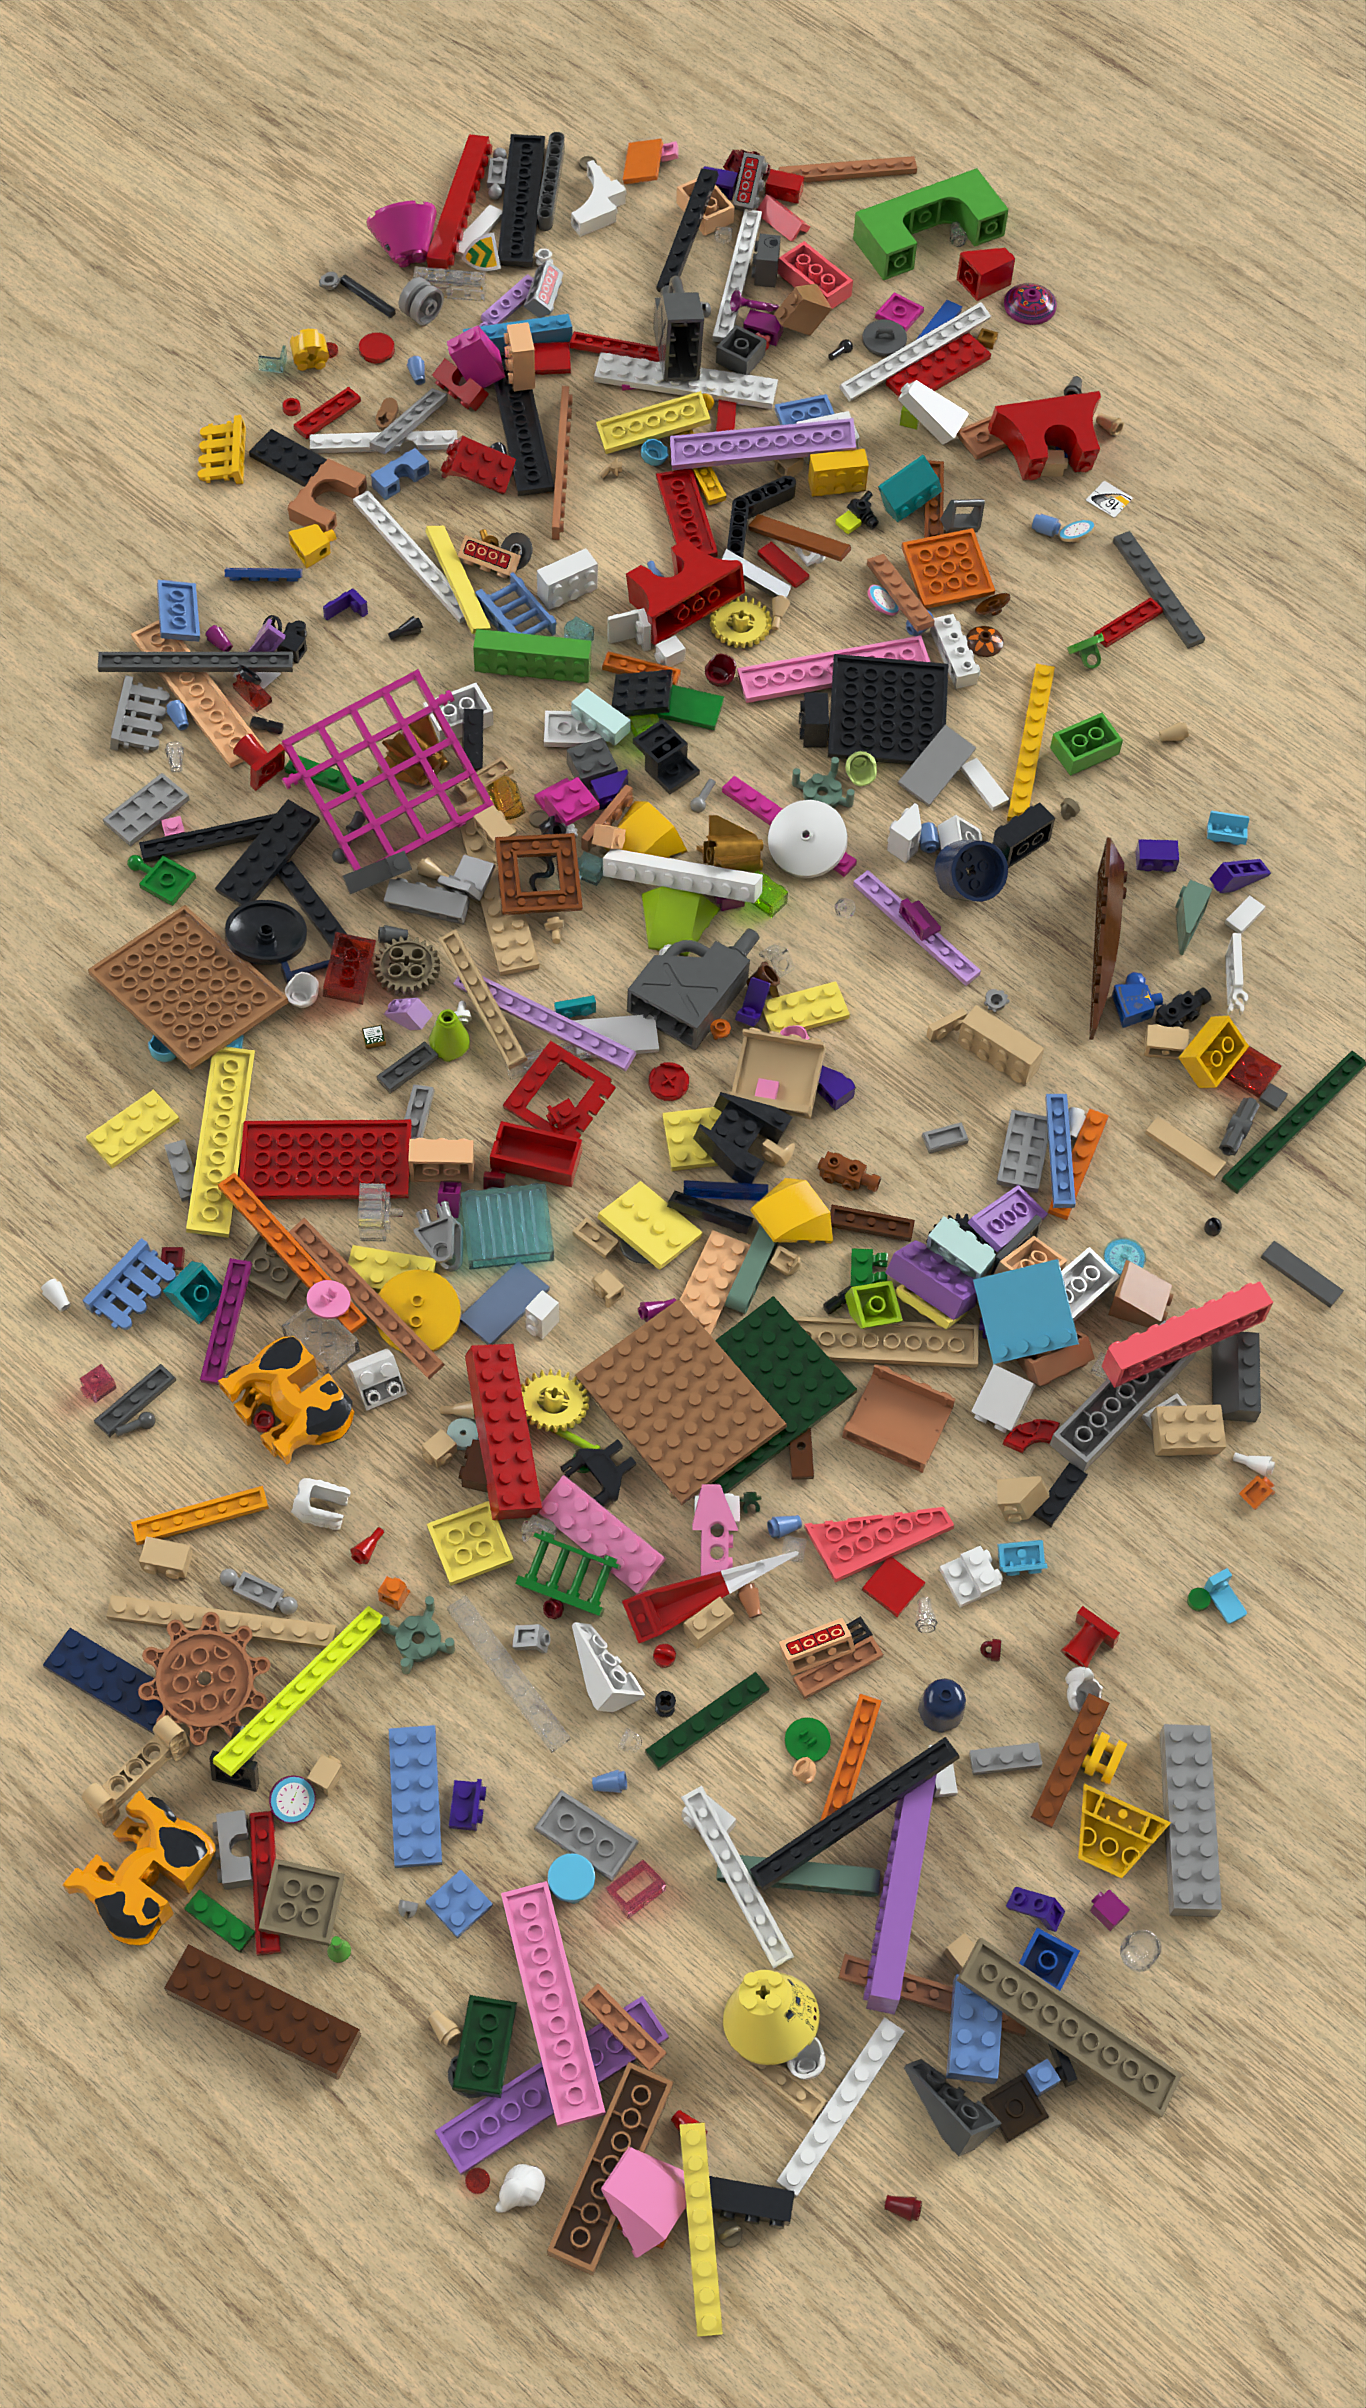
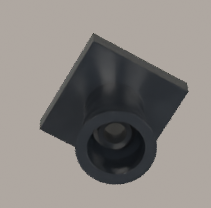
M246 1726L234 1727L231 1740ZM212 1750L209 1758L212 1781L257 1792L259 1786L258 1762L253 1761L257 1751L232 1776H229L213 1764V1758L219 1752Z

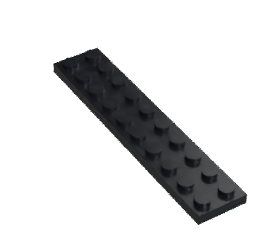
M511 134L498 248L500 266L533 267L545 136Z
M500 352L505 377L493 384L509 456L516 459L513 476L518 496L554 492L553 478L533 389L513 390L512 384L508 382V373L510 372L506 371L505 359L508 358L505 357V352Z

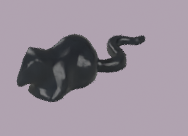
M555 816L549 817L539 825L541 835L566 834V828L561 823L555 821ZM556 856L538 857L547 864L546 872H538L530 876L529 884L533 891H537L535 886L537 878H549L554 874L555 867L552 858Z

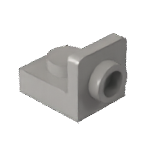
M540 1624L515 1626L512 1648L515 1650L537 1649L541 1653H547L548 1645L550 1644L548 1630Z

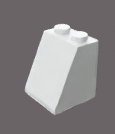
M993 1365L971 1412L976 1414L975 1419L985 1424L987 1420L995 1423V1429L1006 1433L1007 1429L1012 1431L1036 1385L999 1366Z

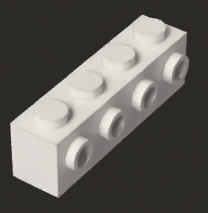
M954 614L933 618L935 620L934 626L930 627V632L943 662L948 664V673L955 689L977 684L980 668L974 662V655L967 646L966 636L962 635L960 622L956 621Z

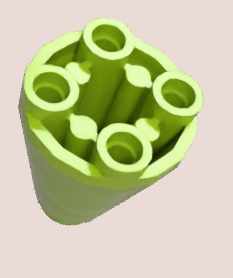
M450 1009L440 1012L429 1036V1046L445 1062H450L463 1056L470 1047L468 1032L456 1013Z

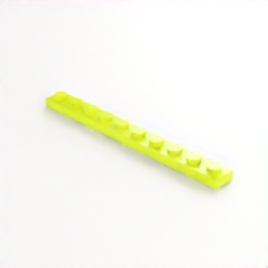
M370 1606L364 1609L213 1758V1764L229 1776H232L381 1628L380 1620L384 1616Z

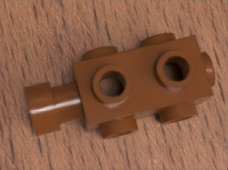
M828 1151L825 1158L821 1157L817 1167L820 1170V1176L825 1182L832 1184L835 1181L842 1184V1187L849 1191L853 1189L859 1190L860 1186L863 1185L868 1187V1190L876 1192L880 1185L881 1176L867 1174V1165L859 1160L846 1158L840 1153Z

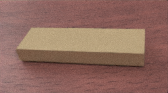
M500 757L476 773L487 790L513 774L514 769L503 757ZM470 779L455 786V790L466 802L478 796Z

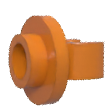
M717 1019L712 1022L710 1031L714 1039L718 1040V1038L728 1037L731 1026L728 1021Z

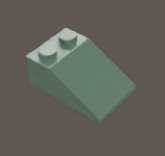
M1191 879L1187 886L1183 885L1175 906L1178 909L1176 924L1180 955H1184L1206 911L1212 888Z

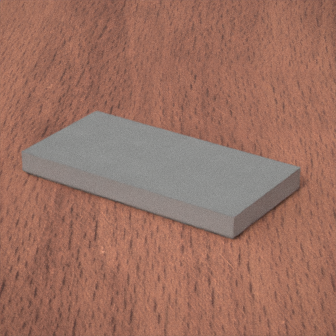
M945 725L901 777L898 785L929 807L973 754L976 747Z
M560 1790L534 1827L535 1831L568 1853L585 1857L592 1864L596 1872L611 1882L639 1843L638 1840L562 1790Z

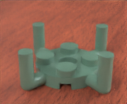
M833 757L831 759L830 772L827 776L817 773L806 783L800 781V769H793L792 785L803 790V798L805 800L820 801L832 808H836L839 804L848 808L853 806L855 791L849 789L847 790L846 798L842 797V785L840 781L835 780L838 773L839 758ZM825 791L827 795L821 796L818 792Z
M432 1596L425 1598L426 1609L423 1616H408L399 1627L390 1625V1619L387 1616L382 1617L380 1620L382 1631L395 1636L396 1646L404 1657L400 1664L402 1673L405 1675L411 1672L414 1662H422L425 1659L432 1658L438 1651L448 1654L455 1652L454 1639L447 1638L445 1643L441 1642L439 1626L431 1619L435 1611V1603ZM421 1634L425 1637V1640L421 1644H415L412 1641L413 1636Z

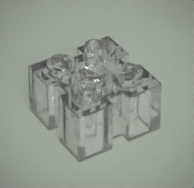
M360 1183L358 1206L360 1241H386V1233L390 1234L391 1230L389 1217H403V1209H392L390 1192H386V1184Z

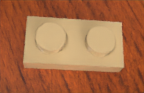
M961 1008L928 1025L926 1036L930 1042L944 1038L953 1030H960L962 1021L967 1016L965 1010Z
M587 1217L573 1230V1236L604 1259L619 1245V1240Z

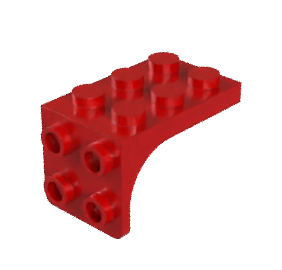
M463 435L457 440L455 439L452 444H449L446 451L448 455L447 460L443 462L440 469L442 471V478L448 476L462 477L502 495L505 494L516 462L515 458Z

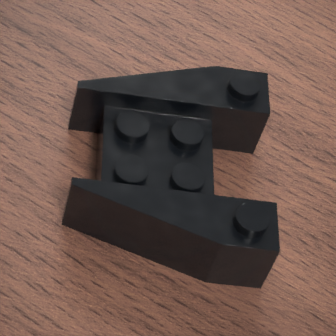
M720 1092L714 1107L722 1112L711 1130L700 1124L693 1139L731 1179L750 1189L764 1161L749 1153V1149L759 1134L778 1144L792 1116L775 1106Z

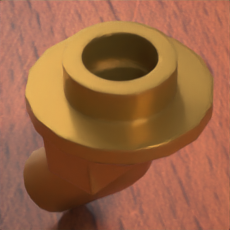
M486 529L479 531L483 542L496 547L499 546L498 539L493 535H488Z

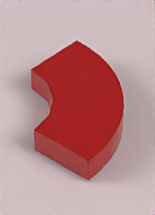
M1035 1419L1019 1424L1008 1433L1002 1445L1023 1453L1027 1447L1034 1443L1044 1442L1050 1444L1052 1436L1058 1430L1060 1423L1047 1419Z

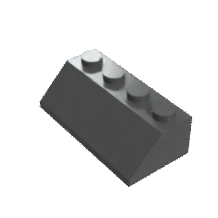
M1242 1331L1211 1345L1212 1405H1221L1223 1420L1256 1422L1261 1413L1259 1333Z

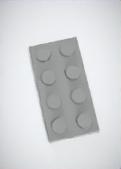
M161 773L103 818V822L131 847L159 825L161 820L166 819L190 800L189 795Z
M1011 1110L996 1184L1012 1188L1019 1185L1023 1190L1038 1193L1048 1144L1046 1116Z

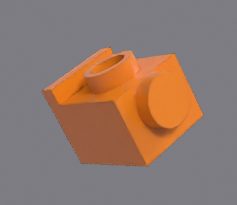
M386 1576L378 1590L379 1601L398 1611L410 1593V1590L407 1589L406 1584L401 1579L396 1577L392 1579Z

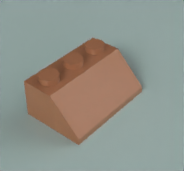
M1076 1330L1079 1344L1017 1358L1016 1360L1030 1381L1038 1386H1044L1049 1384L1051 1380L1066 1376L1070 1371L1078 1367H1084L1088 1362L1095 1359L1088 1336Z

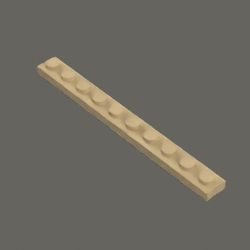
M111 1595L106 1616L108 1620L167 1627L170 1621L179 1620L187 1630L196 1631L202 1625L203 1616L207 1612H215L219 1616V1628L224 1634H232L240 1626H247L252 1630L251 1639L323 1649L335 1639L337 1629L336 1625L116 1595Z

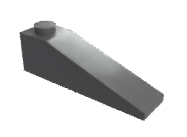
M919 2059L905 2065L904 2069L939 2134L958 2156L974 2151L1000 2127L1001 2122L980 2101H977L975 2104L964 2095L965 2090L960 2087L957 2089L946 2082V2077L924 2060Z

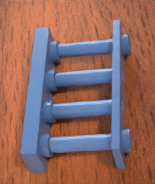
M514 572L510 573V585L491 595L486 594L482 589L475 592L485 616L498 631L521 633L514 627L536 616L541 622L523 631L521 634L534 635L546 628L552 636L556 634L557 622L554 616L549 615L526 588L523 580L520 577L518 578ZM513 591L519 595V598L502 607H497L493 603ZM523 604L530 608L529 611L512 620L504 616L507 612Z

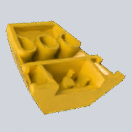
M634 801L617 825V828L626 830L623 848L619 850L670 858L671 855L677 853H687V849L675 826L648 801Z
M785 1178L750 1209L773 1242L797 1243L798 1240H807L809 1243H815L816 1240L825 1241V1243L830 1244L833 1242L830 1211L807 1180Z
M1084 1783L1078 1859L1123 1878L1171 1822Z

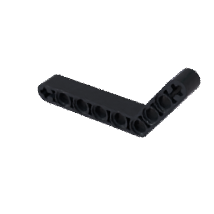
M789 475L783 476L733 500L727 543L729 551L741 558L744 557L748 519L792 500L795 497L796 479Z

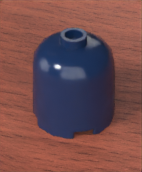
M937 1679L930 1683L924 1690L918 1707L920 1717L924 1721L923 1724L932 1731L940 1733L958 1727L964 1715L966 1705L965 1692L958 1683L951 1679Z

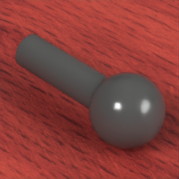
M143 1412L137 1420L115 1428V1433L119 1437L139 1428L150 1429L155 1425V1416L151 1412Z

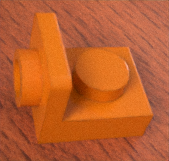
M1257 1475L1239 1495L1256 1510L1270 1495L1275 1493L1272 1489L1275 1485L1266 1476L1261 1478Z

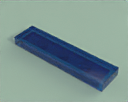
M684 1180L683 1193L696 1198L759 1201L768 1194L769 1184Z

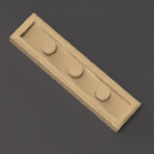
M1158 1116L1145 1132L1146 1135L1213 1180L1227 1163Z
M740 2054L735 2059L736 2062L811 2122L816 2119L828 2102L801 2079L794 2076L782 2064H756L744 2059Z

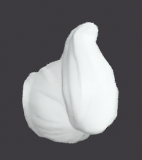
M1085 1667L1072 1668L1065 1678L1068 1684L1067 1699L1069 1707L1073 1711L1080 1713L1088 1693L1101 1698L1103 1687L1094 1679L1091 1669Z
M527 2164L514 2166L507 2173L499 2192L500 2200L495 2207L496 2212L503 2213L515 2206H534L540 2199L545 2186V2176L537 2166H528Z

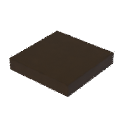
M1024 2074L1012 2079L981 2099L984 2105L1001 2122L999 2130L1007 2143L1049 2118L1048 2113Z

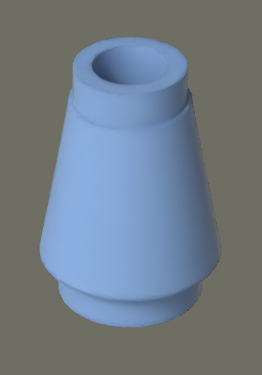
M420 356L409 358L407 368L415 384H424V360Z
M180 700L169 702L166 706L167 714L178 730L187 729L189 724L185 705Z
M799 1515L772 1517L767 1522L768 1532L772 1538L776 1537L779 1539L802 1528L801 1518Z
M618 1769L593 1777V1790L622 1793V1790H627L625 1771H619Z

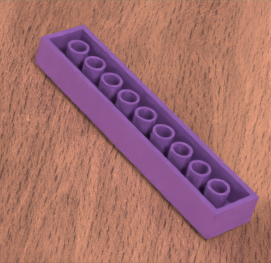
M937 1774L903 1796L896 1804L895 1821L890 1838L891 1844L887 1855V1862L889 1863H887L884 1873V1886L875 1930L877 1931L871 1953L875 1955L871 1956L867 1977H871V1979H867L863 2000L867 2001L866 2009L895 2015L900 2001Z

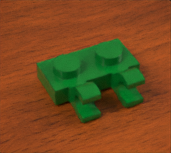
M852 1248L850 1286L856 1287L887 1281V1274L885 1272L872 1274V1267H887L888 1253L882 1252L873 1255V1249Z

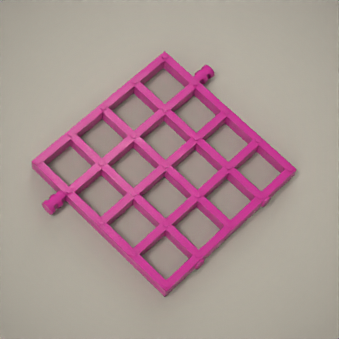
M418 669L292 735L281 743L298 772L296 774H289L288 778H282L283 784L288 790L291 788V785L296 786L300 780L303 781L353 871L361 867L348 843L372 830L387 855L382 858L385 859L402 851L408 854L454 828L464 826L467 821L473 819V816L494 805L439 707L441 705H448L449 701H455L453 694L450 690H447L444 695L440 694L438 695L439 698L435 699ZM415 681L428 706L404 719L390 693ZM383 698L396 724L371 736L358 710ZM433 713L447 739L422 752L408 726ZM350 715L364 741L339 753L325 728ZM401 730L415 756L390 769L376 743ZM318 732L332 758L306 771L292 745ZM451 746L465 772L440 784L427 758ZM369 748L382 774L357 786L344 760ZM419 763L433 789L408 802L394 776ZM336 765L350 791L325 804L311 778ZM470 779L483 804L459 817L445 791ZM387 780L401 806L376 819L362 793ZM438 796L451 822L426 834L413 808ZM355 798L368 824L343 836L329 811ZM405 813L419 839L394 852L380 826Z

